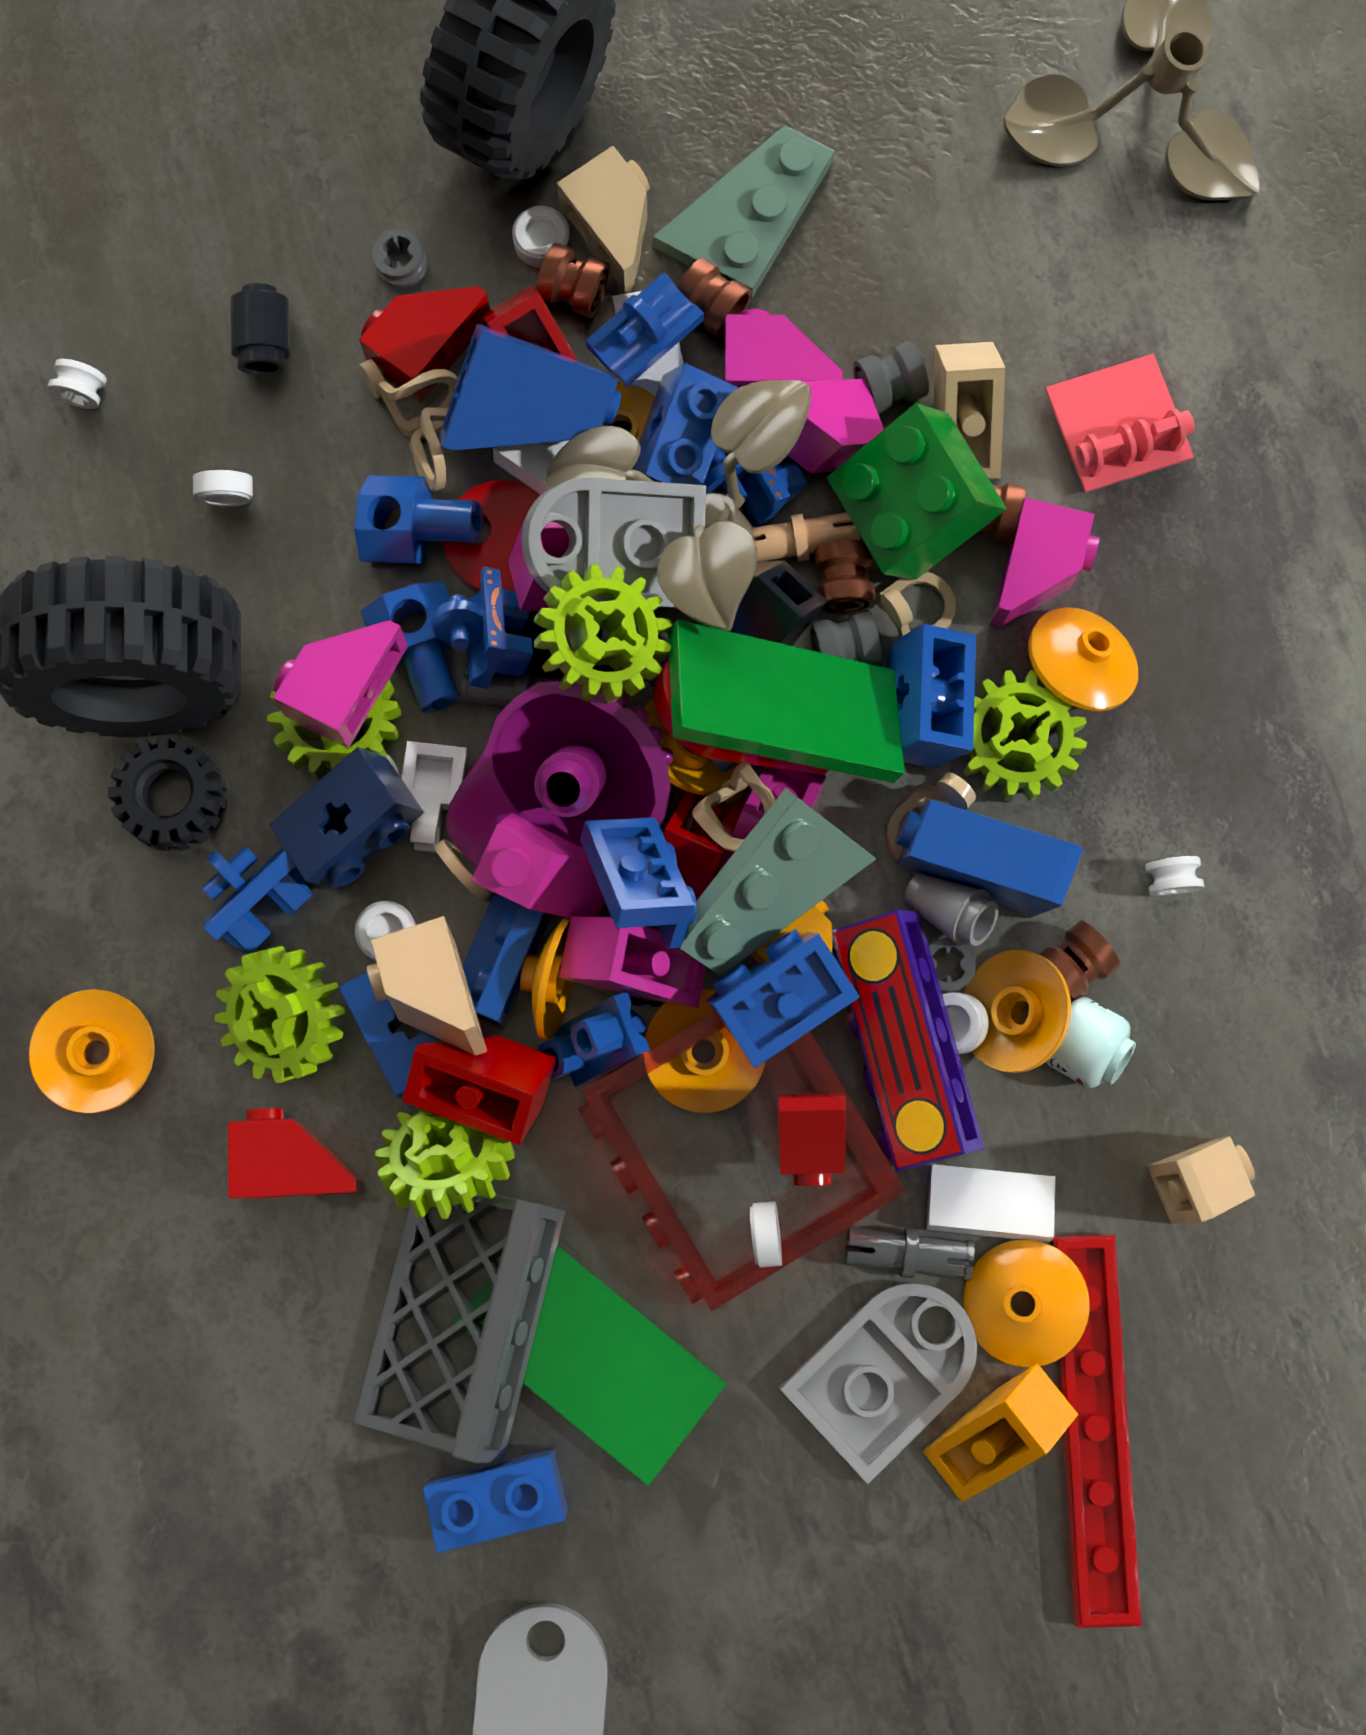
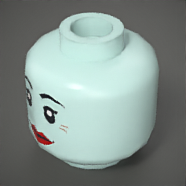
M1080 997L1071 1002L1070 1023L1062 1044L1045 1063L1087 1088H1096L1104 1081L1112 1085L1125 1069L1136 1047V1042L1129 1039L1131 1032L1130 1024L1123 1017L1087 997Z

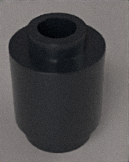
M267 283L246 284L242 287V291L230 297L231 354L237 358L238 369L244 373L252 375L280 373L285 369V359L290 356L289 300L285 295L278 293L273 285Z

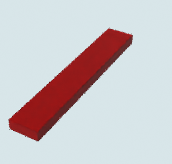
M1115 1235L1054 1237L1050 1245L1066 1254L1078 1267L1086 1282L1090 1299L1088 1323L1081 1339L1070 1352L1057 1360L1059 1391L1078 1413V1416L1062 1435L1073 1624L1077 1628L1142 1626Z

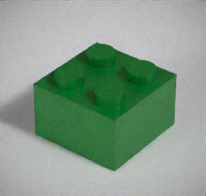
M915 403L827 476L829 483L882 573L891 576L917 580L1007 510L949 413L919 403Z

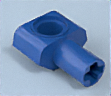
M368 475L357 496L354 531L361 562L422 564L426 556L427 541L478 542L482 534L483 514L479 501L431 499L430 486L425 477ZM395 509H401L399 521L395 526L384 530L383 524L387 515Z
M445 582L415 583L383 594L360 610L366 627L388 620L399 624L403 617L413 613L422 614L426 617V622L420 630L413 633L403 632L408 648L396 666L405 665L420 711L423 713L443 710L460 700L459 692L444 653L445 650L452 648L450 643L439 639L433 630L432 619L434 611L438 606L448 602L450 598Z

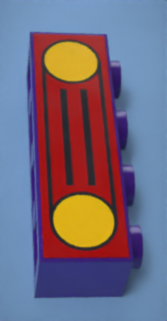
M894 910L832 930L835 945L832 948V955L860 996L848 1006L847 1019L854 1037L861 1041L867 1063L863 1068L864 1083L869 1095L874 1100H877L883 1122L879 1130L881 1146L887 1158L893 1160L895 1171L899 1172L984 1150L985 1146L919 911Z

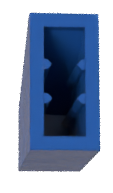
M477 324L439 434L440 442L443 447L451 450H465L571 440L591 428L599 427L603 424L610 426L613 423L621 401V392L615 390L618 380L609 372Z
M929 800L919 807L917 813L909 810L901 823L895 840V844L903 847L897 864L928 876L984 889L989 893L990 899L995 901L998 906L1027 918L1063 905L1084 849L1071 842L935 800Z

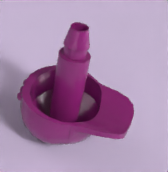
M561 679L538 682L515 696L497 715L484 753L464 778L448 806L445 824L452 842L477 868L496 825L510 813L582 848L580 837L585 821L656 818L660 826L666 817L671 791L668 765L671 764L674 756L669 748H662L660 744L664 737L662 729L657 726L650 727L648 725V712L641 707L633 709L630 706L626 708L628 699L623 693L614 703H607L602 689H599L590 701H583L581 695L582 685L575 682L571 687L563 691L559 688Z

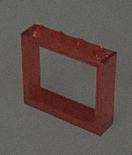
M715 1012L582 1090L588 1102L577 1108L596 1141L608 1135L620 1155L609 1163L627 1194L629 1195L640 1189L652 1211L643 1215L642 1219L659 1248L662 1249L671 1243L684 1265L673 1272L690 1301L694 1304L704 1298L711 1311L906 1192L809 1031L784 1049L811 1094L841 1093L845 1096L846 1153L867 1187L782 1238V1266L759 1268L755 1264L753 1256L717 1279H714L608 1100V1097L725 1028V1025Z

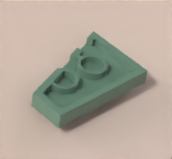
M784 125L653 236V248L689 267L699 258L706 257L719 267L721 276L726 280H738L751 289L752 299L832 165L834 150Z
M785 788L696 901V917L692 924H688L680 949L722 976L875 861L876 858Z

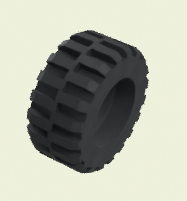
M447 0L443 7L445 12L439 26H435L430 41L432 48L429 58L425 59L422 73L425 78V85L420 89V103L424 108L421 113L423 122L433 140L439 146L507 181L527 179L534 176L536 170H543L550 163L551 156L554 153H559L565 145L566 137L571 129L574 130L582 117L581 112L586 102L590 101L596 88L594 84L599 72H602L607 57L605 55L607 44L611 42L614 27L611 25V19L615 15V1Z
M86 556L70 558L69 562L58 564L55 561L42 564L36 572L27 570L18 575L0 596V694L9 707H13L18 714L25 718L34 717L39 724L49 727H65L67 731L81 734L86 731L99 733L100 736L117 737V734H133L134 737L151 736L152 733L164 732L168 735L181 733L183 729L189 727L198 729L207 726L210 720L218 721L232 709L241 694V612L238 609V604L225 587L221 588L213 578L207 575L199 577L193 569L181 565H176L175 567L162 565L160 560L143 558L142 561L125 560V556H106V559L90 560Z

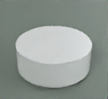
M547 206L528 208L514 222L512 236L515 251L523 262L532 267L541 268L545 255L554 242L570 247L568 223L565 217L554 208Z
M208 470L195 473L193 475V498L198 503L209 506L245 505L253 499L252 476L247 473L231 470Z
M379 901L366 907L359 915L355 925V939L363 953L376 961L371 939L417 924L410 912L402 905L392 901Z
M954 992L943 994L958 1053L965 1054L977 1049L984 1042L989 1029V1018L985 1007L978 999L969 994Z
M776 1201L753 1203V1206H750V1225L755 1264L759 1268L782 1266Z

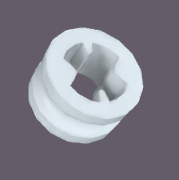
M57 359L53 370L58 377L57 379L49 380L47 391L55 398L72 406L83 409H97L101 399L96 394V391L104 389L107 381L105 375L82 362L71 359Z
M1180 856L1147 863L1145 865L1146 873L1152 874L1154 878L1153 885L1148 887L1149 895L1171 896L1191 893L1205 888L1204 880L1197 878L1195 874L1196 869L1201 866L1200 857Z

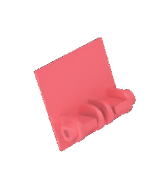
M1154 353L1045 388L1084 493L1194 458L1186 435L1192 434L1195 431L1193 417L1188 410L1179 412L1175 408Z

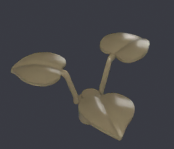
M1127 0L1121 16V25L1125 39L1138 50L1153 51V55L1147 65L1136 76L1100 105L1088 110L1087 95L1077 82L1064 75H1043L1028 82L1020 90L1010 110L1003 118L1004 129L1007 135L1024 154L1046 165L1056 167L1071 166L1087 159L1098 146L1099 136L1092 121L1102 117L1143 83L1149 82L1150 86L1158 93H1182L1178 124L1183 131L1170 139L1165 150L1167 170L1175 184L1185 193L1203 200L1249 199L1259 192L1260 183L1256 159L1240 125L1227 113L1216 108H1205L1192 121L1190 118L1193 95L1199 89V84L1194 79V76L1208 59V45L1213 33L1212 17L1206 0Z
M801 380L759 381L742 386L732 392L722 402L714 416L711 427L713 442L721 451L729 453L723 462L728 494H706L705 526L697 525L694 528V536L681 537L668 544L661 555L657 570L658 582L665 596L682 613L699 623L723 631H730L732 629L738 606L752 581L758 558L756 542L753 539V528L739 510L745 502V498L739 492L736 466L739 462L747 472L761 474L775 467L789 454L801 434L811 404V388ZM614 426L591 428L572 438L554 457L547 470V478L545 479L549 488L576 478L654 482L640 471L632 469L640 455L641 447L638 440L628 431Z

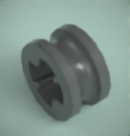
M393 228L385 231L376 239L372 247V259L380 277L386 283L395 287H407L417 283L424 276L427 270V257L419 238L413 232L404 228ZM402 248H407L411 261L403 267L398 261L397 268H392L388 254L395 249L398 250L399 254H402Z
M949 937L937 939L929 945L931 956L941 951L943 958H945L952 952L960 959L955 968L961 975L959 980L952 982L950 975L944 981L938 979L942 995L952 992L957 993L970 983L975 974L976 961L974 953L967 944L957 945ZM932 957L936 969L938 964L936 960Z

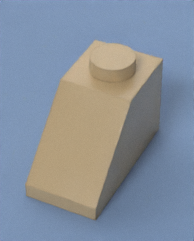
M611 146L558 181L557 191L559 209L562 215L596 258L610 263L609 276L621 292L626 294L635 290L647 222V192L650 190V186L639 165L633 160L626 163L616 148Z
M994 342L935 345L934 407L937 410L949 413L989 479L1001 478L1006 367Z
M444 916L371 939L377 963L367 966V972L378 1002L388 999L399 1021L476 1056L487 1052L458 949Z
M1230 1136L1213 1139L1147 1166L1171 1224L1204 1222L1255 1196L1250 1181L1255 1179V1172L1250 1158L1242 1146H1234Z

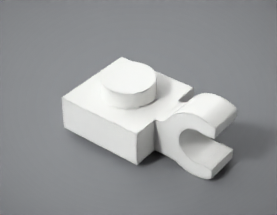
M407 741L401 779L425 812L412 823L410 842L414 843L415 851L437 853L434 846L441 841L443 810H448L452 798L466 777L469 757L466 747Z

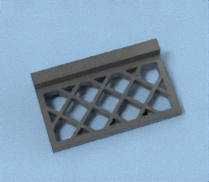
M478 1194L472 1200L480 1204L474 1207L473 1211L467 1213L461 1204L454 1205L460 1218L436 1234L428 1219V1213L423 1218L416 1217L410 1204L353 1423L453 1453L454 1457L470 1462L503 1463L565 1210L496 1194L492 1199ZM497 1207L511 1210L512 1215L506 1238L490 1248L476 1221ZM466 1229L479 1256L455 1272L442 1245ZM431 1253L444 1280L420 1296L412 1280L415 1263ZM501 1256L500 1262H499V1265H498L496 1259ZM485 1267L494 1286L490 1301L474 1311L461 1283ZM450 1291L463 1319L439 1335L426 1306ZM414 1315L428 1343L404 1358L396 1342L399 1325ZM485 1319L484 1326L482 1327L480 1321ZM469 1329L478 1349L474 1364L458 1374L445 1345ZM434 1354L447 1382L423 1398L410 1369ZM398 1378L411 1407L393 1419L377 1414L383 1387ZM469 1382L468 1389L466 1390L464 1385ZM453 1393L462 1412L455 1437L440 1433L429 1411L430 1407ZM417 1417L421 1427L409 1424L408 1422Z

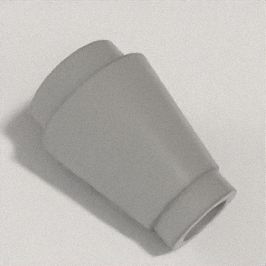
M918 873L912 878L905 891V904L915 911H919L922 917L957 945L969 943L973 946H978L982 944L993 931L998 919V904L990 899L989 893L984 889Z

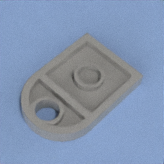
M576 478L559 483L541 494L526 515L521 540L527 568L538 585L548 593L553 586L562 588V579L572 570L583 580L584 572L591 564L599 565L603 578H607L616 566H620L624 569V583L631 585L640 577L646 580L644 589L641 592L646 600L651 597L660 596L663 602L658 608L678 609L660 588L657 576L658 563L668 544L681 537L694 536V528L697 525L705 526L706 485L602 478ZM549 522L561 525L569 537L568 549L560 558L547 554L541 545V532ZM591 596L596 602L612 600L606 597Z
M917 1283L893 1285L879 1291L863 1304L779 1389L860 1477L869 1484L964 1389L976 1363L977 1341L975 1331L961 1305L940 1289ZM939 1306L950 1315L952 1329L944 1341L932 1344L926 1342L921 1337L918 1330V1320L924 1310L929 1307Z
M553 1603L527 1605L506 1616L492 1631L479 1661L473 1735H603L608 1661L604 1644L593 1625L575 1610ZM540 1621H551L562 1629L565 1644L557 1654L541 1656L532 1650L528 1642V1632L534 1624Z

